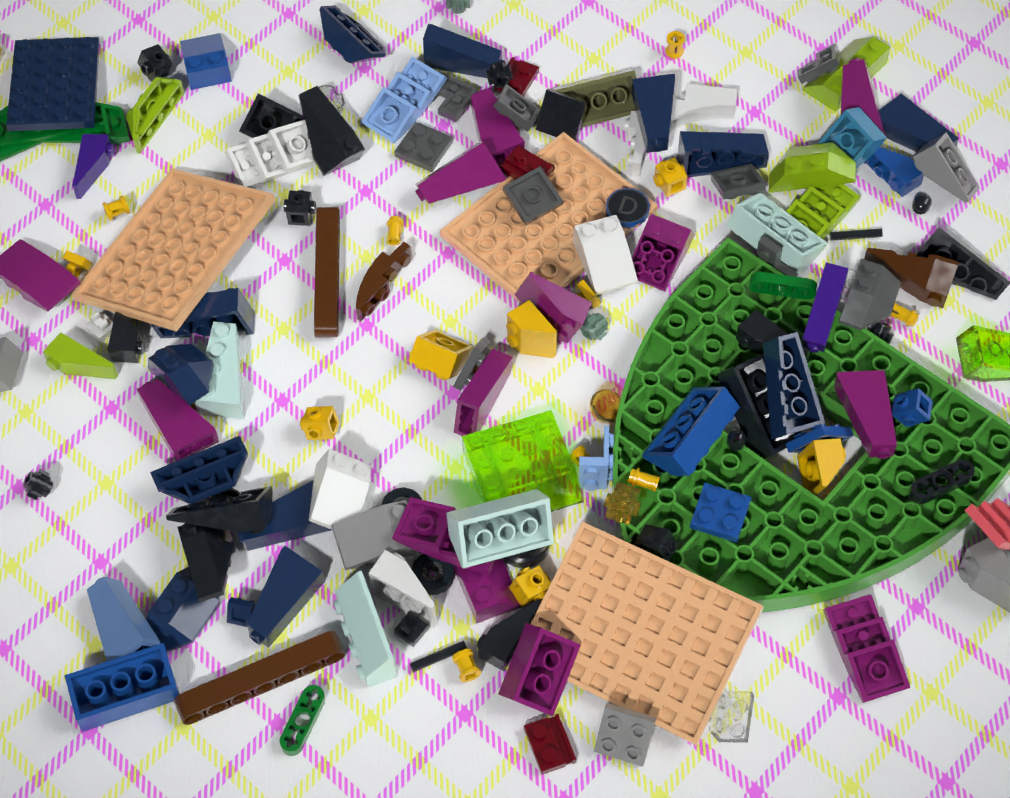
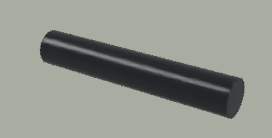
M882 228L829 233L830 241L883 236Z
M463 640L409 663L410 668L414 673L449 658L458 651L467 649V646Z

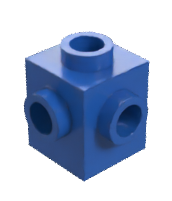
M919 388L897 394L894 397L892 416L905 427L930 421L933 400Z

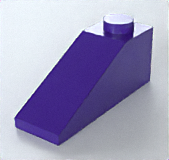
M82 134L72 185L77 199H81L109 166L110 157L114 156V144L110 143L108 135Z

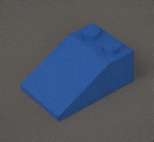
M220 33L180 41L191 90L232 82Z

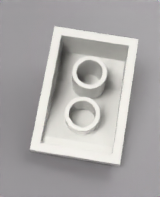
M617 215L574 226L572 241L595 295L638 284L625 233Z
M328 449L315 466L309 521L332 529L331 525L333 523L360 514L370 485L372 465Z
M385 550L369 572L372 594L405 613L411 612L435 629L437 620L434 602L405 559L398 553H390Z

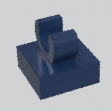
M231 597L227 604L226 623L247 627V622L253 612L255 602L253 600H242L240 597Z

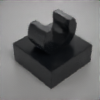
M408 612L394 628V634L414 647L429 630V625L411 612Z

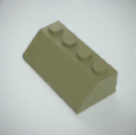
M625 69L550 88L588 102L581 128L629 116L631 111H636L631 93L632 79H636L635 70Z

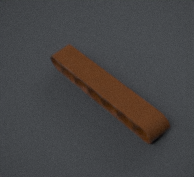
M339 207L316 208L315 338L338 337Z
M328 631L185 691L175 697L174 704L182 723L190 725L332 665L343 659L346 653L336 632Z

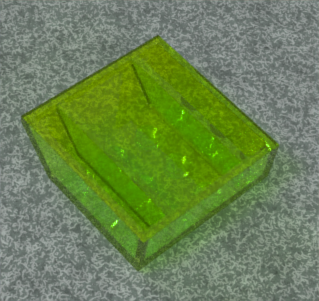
M552 410L462 436V451L482 503L538 489L550 498L551 512L583 503L576 469Z

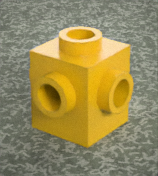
M674 157L655 165L653 180L666 197H669L686 189L687 175L682 164L679 165Z
M333 406L307 407L304 416L300 420L301 430L304 431L307 440L334 439L340 424Z
M540 566L533 569L527 567L517 574L518 577L514 579L509 588L521 607L523 608L537 599L542 601L551 584L549 575Z

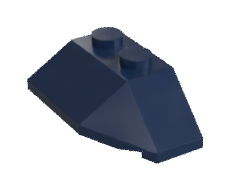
M336 5L320 7L324 39L331 45L332 49L343 56L346 62L353 64L386 56L385 47L360 23L348 14L341 12L340 8Z
M193 344L168 345L157 350L154 355L148 358L147 367L149 371L188 405L193 404L209 393V383L212 379L214 363Z
M237 436L151 471L150 474L159 492L188 504H193L236 486L248 457V451L241 437Z
M189 567L174 575L149 610L146 620L158 637L160 644L164 643L167 652L194 642L219 606L220 598L215 597L199 603Z

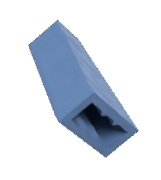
M102 577L97 579L87 589L107 661L160 644L158 637L122 581Z

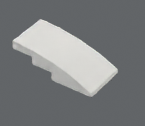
M305 120L269 130L265 135L248 139L246 143L228 148L225 151L239 185L249 188L280 178L315 163L311 153L310 139L307 136Z

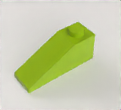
M61 332L43 351L46 359L45 363L53 371L59 370L66 375L116 379L118 377L115 365Z

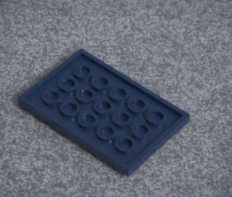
M99 37L15 40L6 123L8 131L95 128L100 49Z

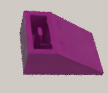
M650 214L632 255V262L638 281L665 292L687 254L695 235L693 231Z

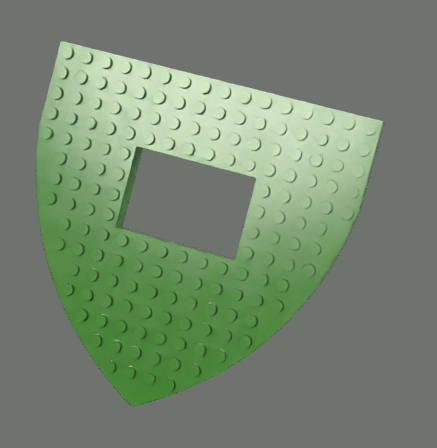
M727 238L666 301L646 332L630 366L619 403L613 443L612 496L619 539L634 545L645 524L669 529L678 542V547L669 562L763 605L762 612L799 608L843 597L884 581L918 563L951 540L973 521L965 509L971 504L978 507L984 501L989 502L1010 476V424L867 329L860 331L838 323L841 312L837 310L825 351H819L818 353L810 352L807 362L824 416L836 424H840L841 427H851L853 435L859 439L834 389L837 372L884 370L891 412L895 395L919 388L933 400L930 421L905 427L892 416L897 442L893 457L886 459L869 458L865 452L823 501L746 446L738 451L730 449L726 443L728 433L722 431L721 436L709 448L708 454L700 460L696 470L689 476H673L643 458L642 454L693 387H722L716 374L760 355L753 353L748 348L742 347L738 340H736L738 326L755 310H758L786 333L798 332L802 344L815 297L805 300L752 291L749 288L751 274L755 272L784 274ZM958 460H967L973 464L975 472L968 484L925 504H917L911 500L909 491L912 483L917 479ZM640 468L639 471L659 476L660 479L656 492L638 485L633 487L631 483H628L631 470ZM959 469L957 475L960 473H964L966 476L967 471H961ZM943 477L935 479L939 486L945 487L949 485L948 481ZM704 483L752 497L737 543L690 528ZM918 488L917 493L922 492L925 495L927 489L921 491Z

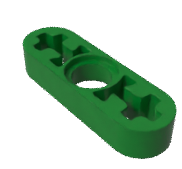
M755 272L750 276L749 288L756 293L808 300L816 296L817 283L809 278Z
M317 685L307 686L303 690L280 736L281 749L288 756L298 755L303 750L325 704L324 691ZM316 693L318 695L319 700H313L310 710L308 709V706L310 704L308 696H314V694ZM305 714L309 716V723L305 726L297 725L295 721L299 715ZM295 730L298 732L295 737L297 745L292 744L289 748L286 741L293 739Z

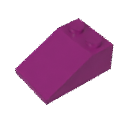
M531 271L515 292V296L522 304L528 300L533 303L557 331V340L568 343L581 328L592 302Z

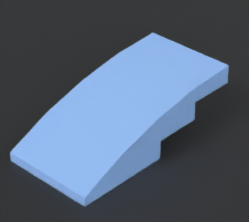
M411 57L402 73L397 72L387 89L385 87L382 88L360 123L395 144L426 110L447 78L416 58Z

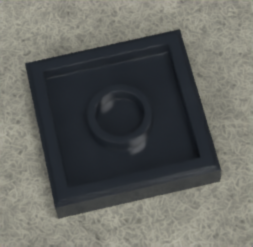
M549 88L546 89L535 130L554 137H558L561 133L565 132L577 142L588 102Z

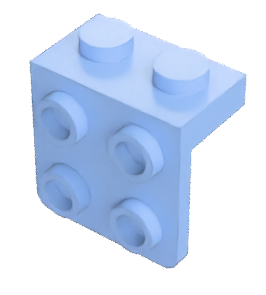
M604 426L603 457H579L578 489L588 491L596 489L607 490V480L612 481L614 434L609 433V426Z

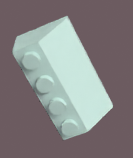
M762 193L735 205L726 225L755 249H757L758 241L763 236L782 248L780 262L798 273L797 275L806 271L828 245L826 241Z
M538 489L446 513L449 537L462 568L554 544L550 498Z
M362 571L356 572L335 590L337 600L333 601L337 615L342 614L344 621L341 622L344 636H350L352 643L348 644L352 658H358L360 665H357L356 669L360 680L365 679L367 686L371 687L397 677L394 658Z

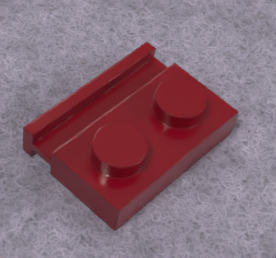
M512 57L508 64L510 65L513 79L509 80L508 85L524 97L539 74V67L522 60L517 61ZM494 86V92H501L503 89Z
M519 145L505 158V162L499 165L503 173L515 180L541 166L547 177L553 171V165Z
M559 714L523 726L541 775L564 768L568 764L576 763L577 759Z

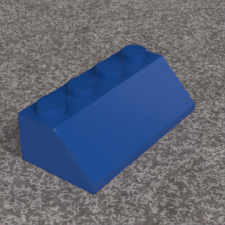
M693 387L642 454L643 458L673 476H689L696 470L700 460L708 454L709 448L721 436L726 425L734 419L735 413L740 406L725 387Z
M164 643L64 675L74 715L82 732L174 702L175 697L180 694Z

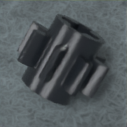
M495 62L491 64L490 70H486L489 85L494 84L497 88H503L506 84H509V80L513 79L509 64L505 66L502 62Z
M880 321L867 327L868 331L890 344L894 334L890 332L892 327L889 324Z
M39 469L38 472L30 471L23 482V487L26 488L25 491L27 492L26 496L35 500L38 497H47L53 487V482L50 481L51 478L49 477L50 473Z

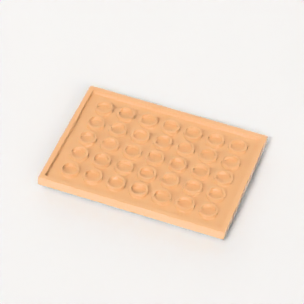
M565 132L561 133L535 154L553 165V171L548 176V179L563 200L562 206L525 226L502 190L503 186L515 180L507 176L505 181L497 184L440 230V236L518 302L520 301L515 296V292L530 271L562 288L567 287L580 276L585 269L572 241L574 226L608 217L606 214L608 197L619 189H636ZM648 198L650 216V214L657 211L658 205ZM640 223L633 228L622 227L625 237L636 229Z
M171 168L71 295L75 301L114 313L117 311L124 316L177 332L276 199L272 193Z

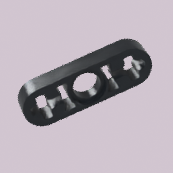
M958 460L914 481L910 488L909 496L917 504L928 503L968 484L972 480L975 468L967 460ZM960 469L961 471H967L966 476L964 473H960L957 475L958 470ZM943 477L948 481L949 485L945 487L939 486L935 479ZM919 488V490H921V491H923V490H925V489H927V490H926V493H925V495H924L922 492L917 493V489Z

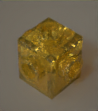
M617 482L612 494L608 493L604 502V507L607 508L605 518L629 525L632 517H637L639 514L641 503L638 500L641 489Z

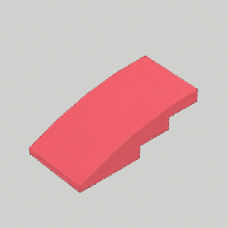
M997 498L991 504L984 501L978 507L971 504L965 509L966 513L998 548L1010 550V506Z

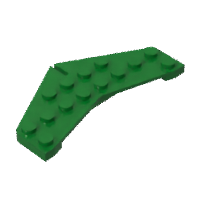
M96 102L95 128L8 131L6 126L8 106L0 110V161L41 143H81L82 134L108 135L110 143L113 144L130 142L123 109L114 105Z

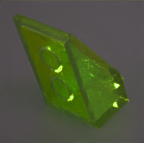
M972 325L956 337L964 379L979 382L1010 381V333Z

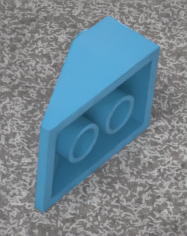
M857 107L846 109L817 144L833 142L856 162L857 169L877 151L887 137L861 108Z

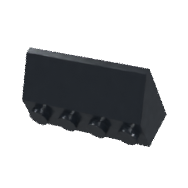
M764 353L716 374L721 386L728 390L740 406L735 413V418L741 431L746 435V443L749 449L761 458L772 456L786 449V443L794 440L795 435L802 433L800 431L771 440Z

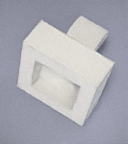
M97 312L91 316V321L85 324L86 330L102 343L110 337L113 321L104 312L100 314Z

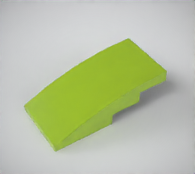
M844 184L822 187L810 186L799 200L796 199L786 212L824 240L861 200V196Z

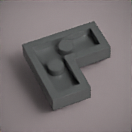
M833 44L816 53V61L797 70L798 79L801 84L813 82L819 75L825 72L831 73L840 65L839 50L836 45Z
M441 72L447 80L437 95L446 99L439 106L438 115L457 122L471 104V95L478 92V88Z
M763 236L758 241L756 256L782 274L797 277L798 273L780 262L782 248Z
M483 337L474 346L453 385L454 388L461 391L468 385L475 375L473 373L475 367H480L491 351L488 348L491 343L490 340Z

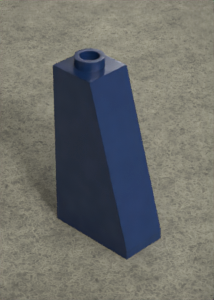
M427 25L423 37L424 64L433 69L487 78L486 70H490L491 64L502 62L505 65V60H502L501 50L436 25Z
M675 73L632 79L631 93L646 153L668 150Z
M899 94L879 110L887 139L918 152L924 144L947 132L958 150L959 138L903 94Z
M314 480L272 502V521L265 528V531L258 534H251L250 531L237 532L240 543L245 542L247 551L332 530L309 521Z
M285 545L278 555L247 622L250 639L256 644L261 645L262 643L268 648L325 583L322 570Z

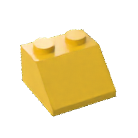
M530 300L507 313L506 340L512 348H516L520 354L547 358H554L556 356L557 331Z
M434 329L416 337L408 361L415 364V367L419 370H429L435 373L437 378L448 380L458 375L474 347Z
M840 438L813 440L797 455L802 486L815 496L829 485L845 462L846 451L842 446Z

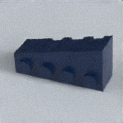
M680 131L677 160L679 165L682 164L684 166L687 178L710 175V172L747 164H753L755 169L767 167L769 152L764 134Z
M228 288L223 291L205 293L177 332L154 324L151 327L160 338L190 337L191 333L206 337L210 336L214 321L236 324L237 331H245L246 335L254 334L255 311L239 288Z
M798 332L779 336L764 342L771 440L811 429L818 424H825Z

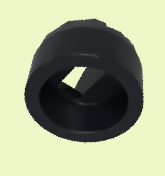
M917 195L912 203L913 211L916 214H925L931 207L932 202L924 196Z
M737 429L730 431L726 440L727 446L735 451L743 449L746 444L744 432ZM735 436L739 437L738 443L733 442Z

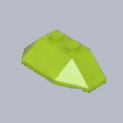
M155 77L146 91L139 96L134 107L129 109L126 119L137 153L141 154L183 97L184 90L181 80Z
M833 142L792 147L788 149L770 172L768 191L769 193L807 189L810 186L822 187L856 182V162Z

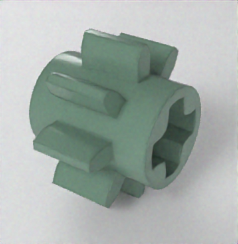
M446 0V9L451 8V11L455 14L464 13L466 8H470V0Z
M588 313L580 331L588 340H601L608 334L606 332L608 322L600 313H593L592 315Z

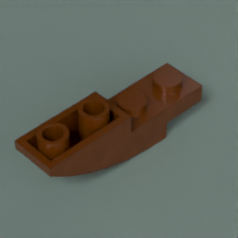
M403 242L390 256L382 251L367 270L359 287L356 300L357 320L360 322L366 316H370L381 301L387 299L390 293L389 282H392L396 278L397 273L411 262V246L406 242Z

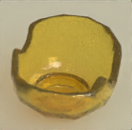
M601 389L593 394L589 403V410L593 418L602 424L616 422L620 396L611 389Z

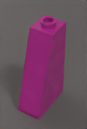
M852 59L848 61V64L843 65L841 115L846 109L860 107L885 135L867 63L864 59Z
M488 88L471 95V110L478 141L484 142L496 163L500 165L505 162V158L518 145L525 149V141L510 118L498 113L493 106L497 98L492 90Z
M480 141L417 182L415 185L418 189L415 192L422 202L426 200L428 204L503 182L506 180V177L484 142Z
M495 349L490 351L457 400L453 433L474 441L476 440L511 374L513 356Z
M885 371L837 372L834 389L868 457H877L879 459L893 457L897 442Z
M159 379L146 382L137 388L143 406L175 461L196 454L219 442L214 426Z

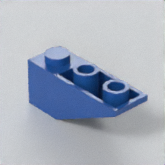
M879 147L864 162L901 197L922 185L924 175L922 171L916 168L914 161L910 157Z

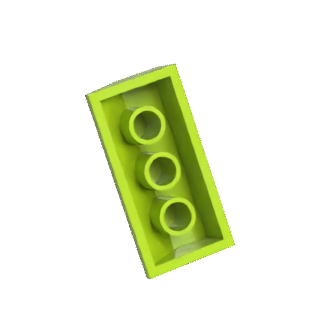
M874 36L855 39L839 53L840 65L836 70L819 75L815 81L807 83L802 90L837 112L841 108L843 65L848 64V61L852 59H864L872 78L887 64L891 47Z

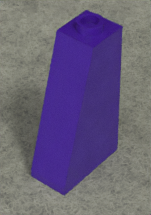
M828 262L825 264L802 339V345L810 350V352L818 353L819 351H825L849 268Z

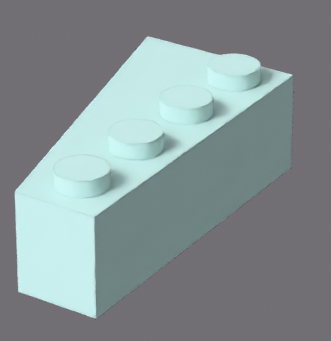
M213 321L205 355L213 361L214 368L212 379L209 383V393L195 402L197 412L202 415L244 419L240 341L237 327L233 323Z

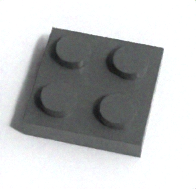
M507 84L503 87L493 105L498 113L507 116L513 120L518 128L525 129L527 132L533 126L540 111L537 106Z
M415 121L394 151V154L399 159L433 172L452 145L453 137Z
M753 164L710 172L711 181L723 199H735L738 196L755 195L758 192L766 191V184Z
M541 166L502 188L525 226L563 205V200Z

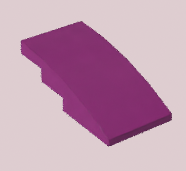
M21 239L0 255V278L4 280L8 287L18 291L23 299L47 312L81 284L80 280L63 266Z
M410 497L392 536L393 540L438 560L461 567L449 537L446 514L447 512L455 511L456 507ZM495 560L465 569L489 575Z
M872 594L823 609L840 656L862 703L911 688L895 641L890 639L883 617H879Z

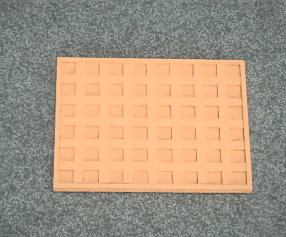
M582 521L531 625L541 627L581 645L567 682L613 705L655 717L656 726L697 746L764 607L755 601Z

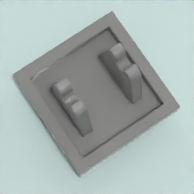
M606 703L594 752L643 767L656 718Z

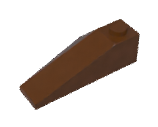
M867 248L864 257L865 260L884 266L901 282L900 288L921 302L944 308L959 264L957 261L938 255L929 254L928 258L916 257V253L908 252V255H898L893 250Z

